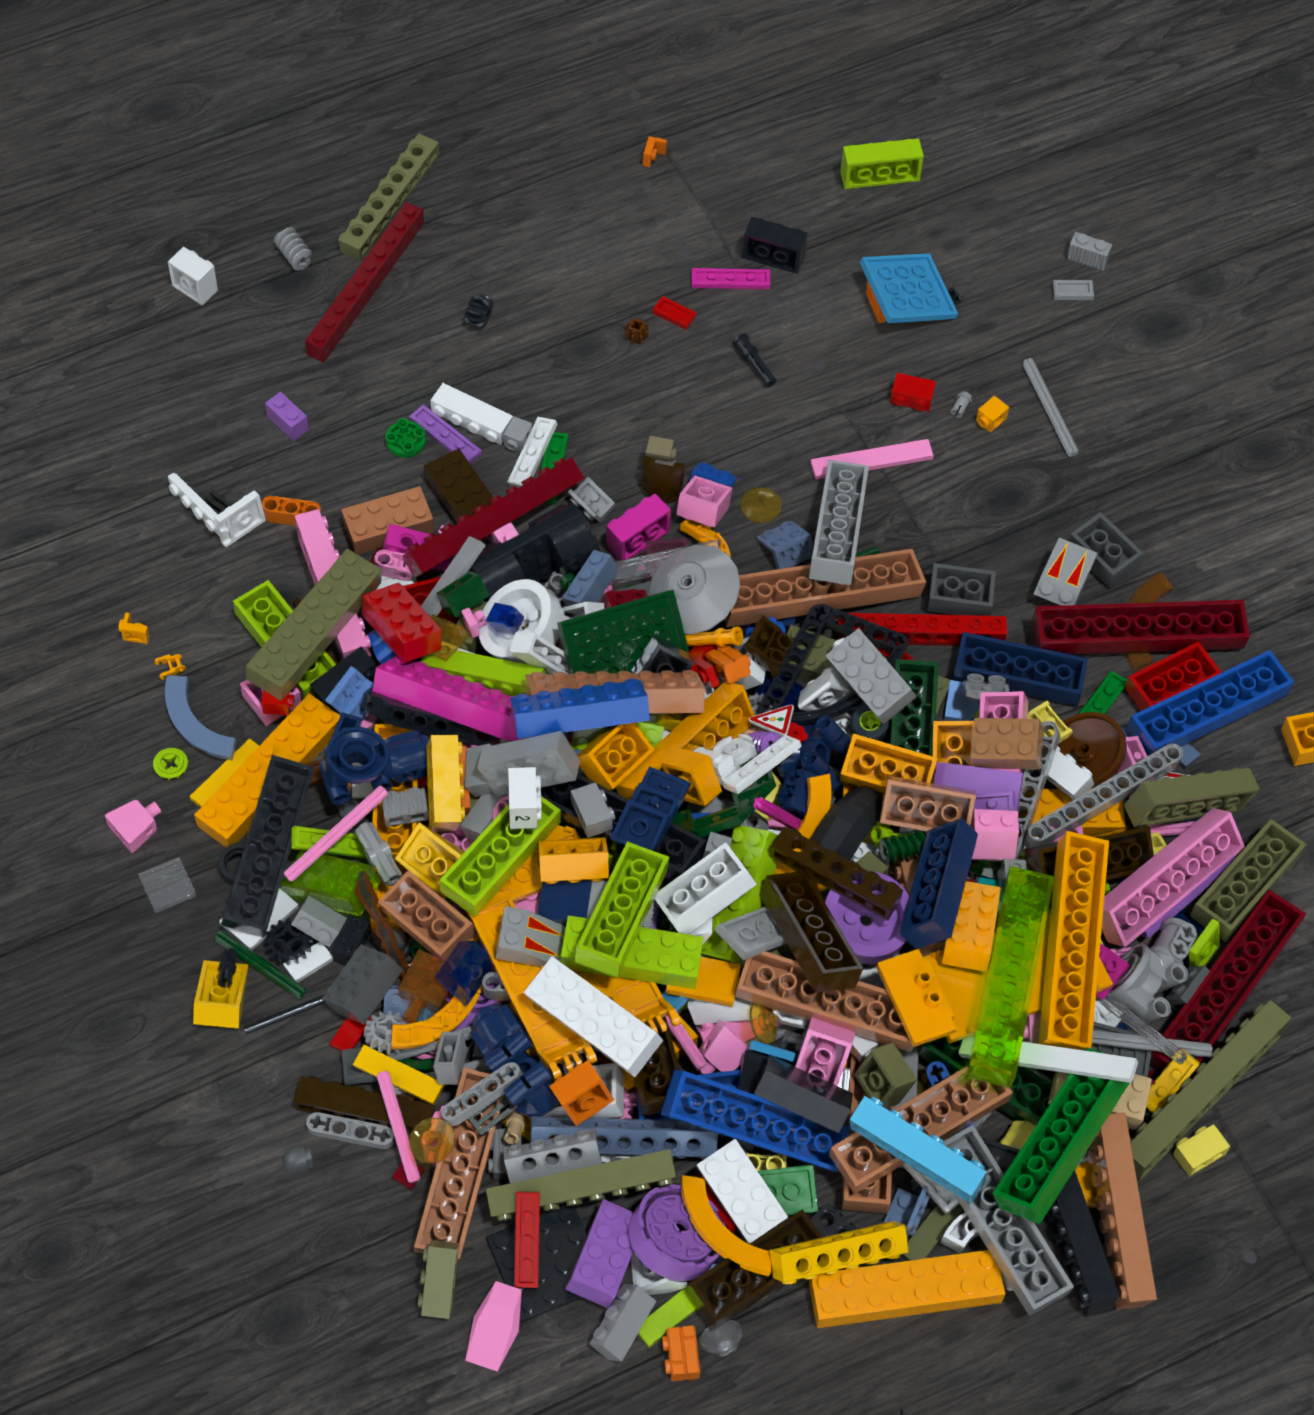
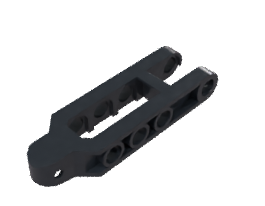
M373 687L363 693L362 708L366 712L379 717L386 724L414 731L417 730L430 735H458L459 742L476 746L491 744L495 736L488 734V739H481L478 735L479 730L373 692ZM395 712L404 713L405 719H398L395 716ZM415 717H423L426 720V724H419ZM436 722H444L447 729L438 728Z

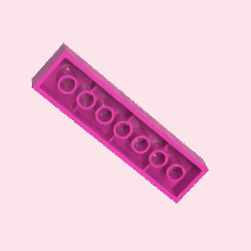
M398 656L376 667L373 692L509 742L521 740L517 738L512 723L510 698L515 696H508L497 689L486 688L478 682L472 683L465 680L462 676L450 675L442 669L428 667L423 662L411 660L403 663Z

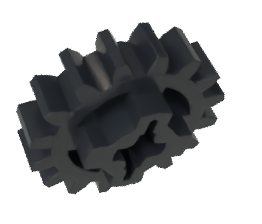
M287 918L286 923L278 920L279 925L277 927L272 924V932L267 931V939H264L265 950L267 954H270L271 960L277 959L279 965L286 961L287 965H290L291 960L298 964L299 957L306 959L305 951H312L310 946L313 945L312 937L291 925L290 918Z

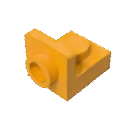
M126 612L124 619H121L119 622V632L122 633L123 640L148 644L150 638L148 626L141 623L132 624L131 615Z

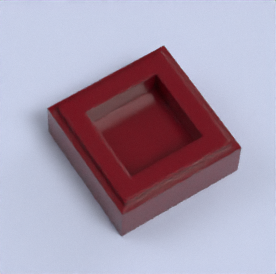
M401 1162L393 1174L392 1180L413 1190L417 1182H408L403 1163ZM417 1165L421 1177L424 1169Z

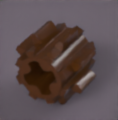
M633 318L631 322L625 324V338H628L629 341L631 340L633 344H640L645 338H648V324L645 321L643 322L642 319Z

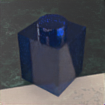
M495 602L485 621L497 632L515 635L525 617L514 606Z

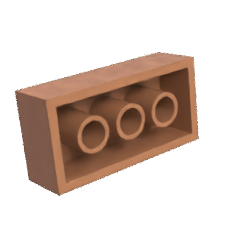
M420 486L341 509L345 530L353 551L357 555L383 548L384 537L389 524L428 534L434 532L433 517Z
M887 775L879 818L880 823L923 831L931 830L960 818L968 825H971L976 793L972 790Z
M409 870L378 901L383 913L445 965L477 934L473 924Z

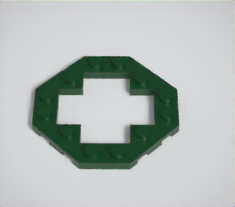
M751 758V759H749L747 762L741 764V767H743L745 764H747V763H748L749 761H751L753 758ZM768 771L752 783V787L744 789L739 794L732 793L735 802L734 806L694 819L691 810L687 809L678 812L672 823L701 838L709 837L710 832L717 833L742 824L755 810L753 807L754 799L756 797L765 799L776 787L772 771Z

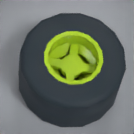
M866 704L861 705L854 711L851 717L852 734L882 742L889 733L890 719L885 724H882Z

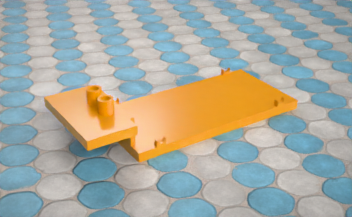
M1051 914L995 932L987 972L942 964L944 950H938L922 957L919 949L878 962L876 968L912 1046L915 1047L946 1036L949 1043L1041 1012ZM1100 957L1096 993L1109 989L1113 985Z

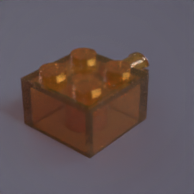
M418 949L398 987L399 997L411 1002L406 1013L403 1015V1019L408 1023H415L423 1008L434 1013L443 1009L460 977V967Z

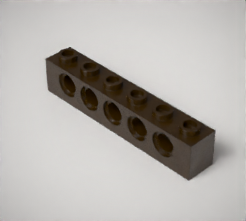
M784 826L771 845V858L887 921L902 899L903 889L896 883L880 878L876 872L867 871L860 867L857 862L841 857L835 850H828L821 846L818 841L802 836L795 829H789ZM798 848V849H801L802 851H801V852H796V851H794L793 849ZM814 859H819V860H821L822 862L816 863V862H814L813 860H814ZM833 870H840L842 873H834ZM858 880L861 884H855L852 881ZM879 891L881 894L875 895L872 892Z

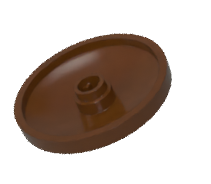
M1097 712L1080 713L1064 720L1063 723L1068 728H1071L1073 733L1058 744V747L1061 749L1060 752L1064 755L1069 754L1076 760V765L1080 768L1084 766L1092 773L1091 777L1094 785L1091 789L1112 778L1122 766L1127 752L1126 737L1118 723L1111 717Z

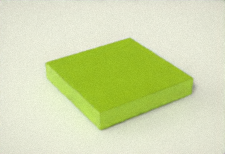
M1215 919L1210 921L1189 950V967L1206 965L1218 949L1220 924Z

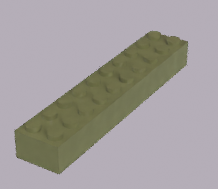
M1270 1000L1265 1006L1260 1004L1254 1011V1016L1251 1020L1247 1018L1240 1025V1030L1237 1034L1232 1033L1224 1042V1047L1222 1049L1217 1048L1210 1056L1211 1060L1207 1064L1202 1063L1199 1066L1193 1079L1189 1077L1181 1085L1182 1089L1179 1093L1176 1094L1174 1092L1167 1099L1166 1106L1163 1109L1159 1107L1151 1116L1152 1120L1148 1124L1143 1123L1136 1131L1137 1135L1133 1140L1130 1138L1137 1184L1283 1035L1291 1017L1273 1001Z

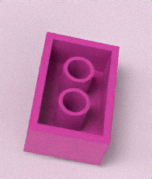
M656 494L644 498L640 504L634 508H629L625 511L624 515L608 523L606 529V549L622 565L670 532L671 509Z

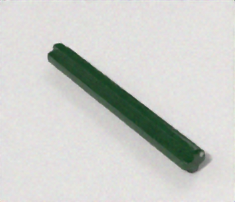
M220 930L215 935V941L228 951L229 948L234 949L237 952V957L297 999L304 997L307 992L306 988L223 930Z

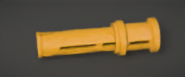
M738 626L726 630L718 628L713 632H701L693 635L685 634L688 647L705 645L724 647L727 644L740 646L743 642V632Z

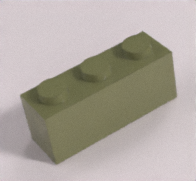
M431 1240L429 1247L424 1248L423 1261H426L427 1265L426 1270H422L420 1284L424 1285V1293L419 1294L418 1307L422 1308L421 1316L450 1319L453 1308L460 1243Z

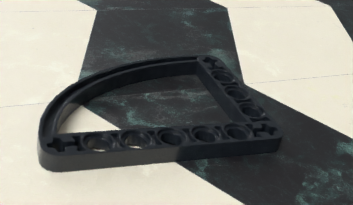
M814 605L799 630L792 647L785 656V661L781 664L779 673L774 677L759 706V714L765 713V710L769 709L770 703L773 704L772 710L783 707L824 628L849 636L854 632L853 628L855 626H862L865 629L863 634L875 647L891 653L887 661L893 668L895 667L896 659H902L907 650V637L902 633L828 605ZM820 612H822L823 614L820 615L819 620L817 621V620H816L817 614H819ZM841 618L845 623L837 625L834 623V620ZM808 627H815L817 632L808 633L806 629ZM876 633H881L884 636V638L881 640H877L873 637V635ZM799 643H806L809 647L807 649H800L797 645ZM795 658L798 659L801 663L798 665H791L789 663V660ZM782 675H789L792 679L785 682L780 677ZM780 691L783 693V696L775 698L772 696V692ZM853 692L829 706L806 712H793L791 722L805 726L816 724L817 720L824 715H829L833 719L858 706L863 700L856 692Z

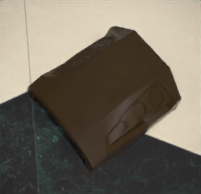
M645 456L640 492L645 497L656 494L666 504L678 501L683 488L685 463L680 464Z
M763 615L756 624L746 648L775 677L779 673L780 665L784 663L786 653L793 643L787 634H783L779 626Z

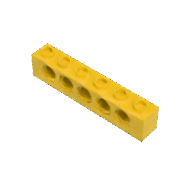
M890 1221L770 1250L773 1278L781 1281L783 1284H794L797 1279L817 1278V1274L821 1273L835 1274L838 1272V1269H855L859 1267V1264L863 1263L876 1264L880 1262L879 1259L883 1258L897 1259L900 1257V1254L908 1253L906 1225ZM842 1250L840 1257H838L839 1251ZM821 1254V1259H820V1261L817 1263V1259H818L819 1255ZM800 1259V1264H799V1266L796 1268V1264H797L798 1260Z

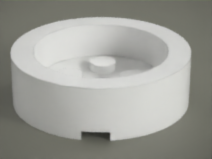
M529 579L513 581L499 589L485 605L483 613L487 624L479 627V639L482 646L495 658L528 664L509 652L515 633H536L551 644L556 645L560 638L557 622L564 621V610L561 608L559 599L540 583ZM529 623L528 628H526V629H524V630L521 628V627H524L526 624Z

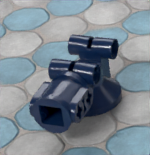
M829 715L820 717L815 725L803 726L805 728L804 732L808 735L807 740L802 741V747L776 765L780 776L784 780L778 796L779 807L801 820H804L808 808L807 778L830 774L831 791L835 790L841 782L840 777L828 765L830 750H836L841 756L847 755L851 738Z
M349 727L337 732L328 743L326 759L322 760L318 765L332 804H343L350 799L351 796L347 788L348 783L362 784L371 782L373 790L378 786H382L386 791H389L392 788L391 780L395 779L397 783H403L426 777V745L429 741L428 736L415 730L383 739L375 731L364 727ZM352 763H360V764H362L363 766H358V767H356V766H352V765H350V764H352Z
M492 1004L481 1009L472 1021L473 1030L470 1034L485 1056V1062L493 1072L510 1062L516 1063L523 1072V1075L503 1089L513 1105H518L516 1111L523 1116L531 1117L542 1116L553 1110L560 1102L549 1086L556 1080H554L550 1070L538 1056L531 1057L526 1052L533 1044L527 1037L528 1034L516 1014L507 1004L504 1006ZM561 1063L556 1064L561 1070V1077L565 1076L567 1072ZM513 1072L509 1073L510 1077L515 1075Z

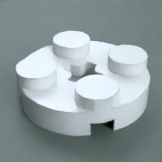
M738 734L739 738L732 739L731 736L722 739L714 746L713 751L732 755L734 766L738 770L741 764L757 755L752 738L746 734Z

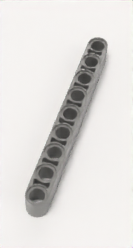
M1172 743L1164 746L1033 823L1025 835V846L1031 848L1053 842L1063 836L1066 831L1075 829L1136 792L1143 781L1148 779L1154 781L1173 771L1183 756L1182 748ZM1032 835L1038 836L1039 839L1034 838Z

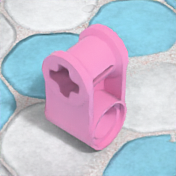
M380 550L376 553L375 566L382 569V576L397 578L403 581L412 579L413 574L402 557L406 553Z

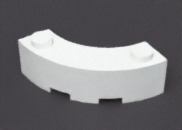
M963 1213L948 1227L940 1243L961 1254L966 1245L979 1236L967 1214Z

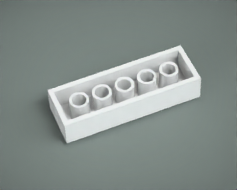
M553 956L524 991V994L532 1002L633 1077H636L663 1042V1039L654 1030Z

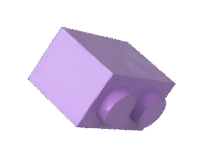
M279 392L265 402L267 417L292 441H295L309 430L307 416L282 392Z

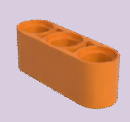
M267 496L262 500L265 519L271 523L296 526L295 515L317 509L321 513L320 505L313 501L278 496Z

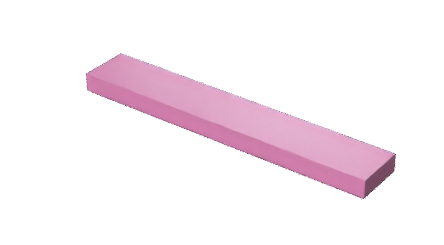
M925 439L811 459L810 464L814 478L818 480L826 478L828 460L867 465L869 470L932 460L934 455L929 440Z

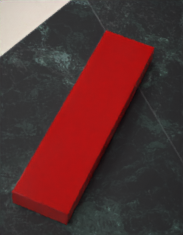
M516 1191L514 1287L538 1288L540 1192Z

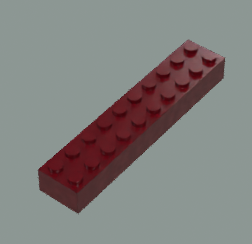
M1244 600L1036 606L1032 617L1036 647L1065 654L1180 651L1198 641L1205 650L1244 649L1250 638Z
M1268 890L1161 1038L1208 1043L1213 1048L1301 926L1307 913L1271 890ZM1152 1051L1149 1065L1162 1072L1176 1056V1053ZM1191 1055L1200 1062L1199 1066L1203 1063V1061L1206 1058L1202 1056ZM1198 1066V1067L1194 1070V1072L1189 1076L1190 1078H1192V1076L1195 1074V1072H1196V1070L1199 1068V1066Z

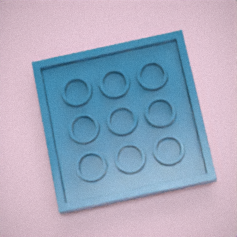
M930 253L862 257L860 260V265L887 323L956 319L958 312Z

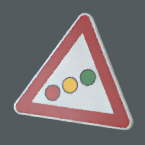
M787 705L750 717L749 722L783 737L788 734L794 706Z

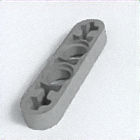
M513 1062L503 1065L447 1103L441 1112L443 1119L450 1126L459 1125L505 1094L503 1089L523 1075L522 1070ZM513 1072L515 1075L510 1077L509 1073ZM490 1084H498L497 1088L494 1091H487V1088ZM471 1097H478V1100L475 1104L467 1105V1102ZM455 1111L456 1115L452 1117L450 1113Z
M319 1112L310 1114L306 1120L308 1132L314 1136L379 1149H388L395 1141L393 1130L385 1125ZM317 1120H320L322 1125H318L317 1128H314L312 1123H316ZM329 1121V1131H326L327 1122ZM338 1123L346 1126L345 1131L341 1134L333 1131V1127ZM359 1128H365L368 1130V1135L364 1138H358L355 1132ZM372 1130L375 1131L374 1140H371ZM387 1133L388 1138L385 1139V1142H381L380 1137Z

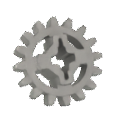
M388 1011L387 1015L379 1012V1017L372 1015L371 1021H366V1027L364 1028L365 1042L370 1043L371 1049L378 1047L379 1053L383 1050H386L387 1054H390L391 1050L399 1053V1049H391L392 1025L411 1024L412 1022H407V1016L401 1018L399 1012L395 1015H392L391 1011Z

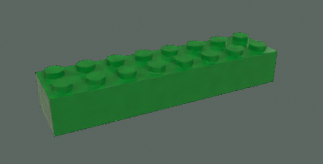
M1088 1047L1085 1050L1090 1052L1103 1053ZM1069 1074L994 1190L993 1195L1000 1209L1040 1225L1128 1087L1129 1082Z

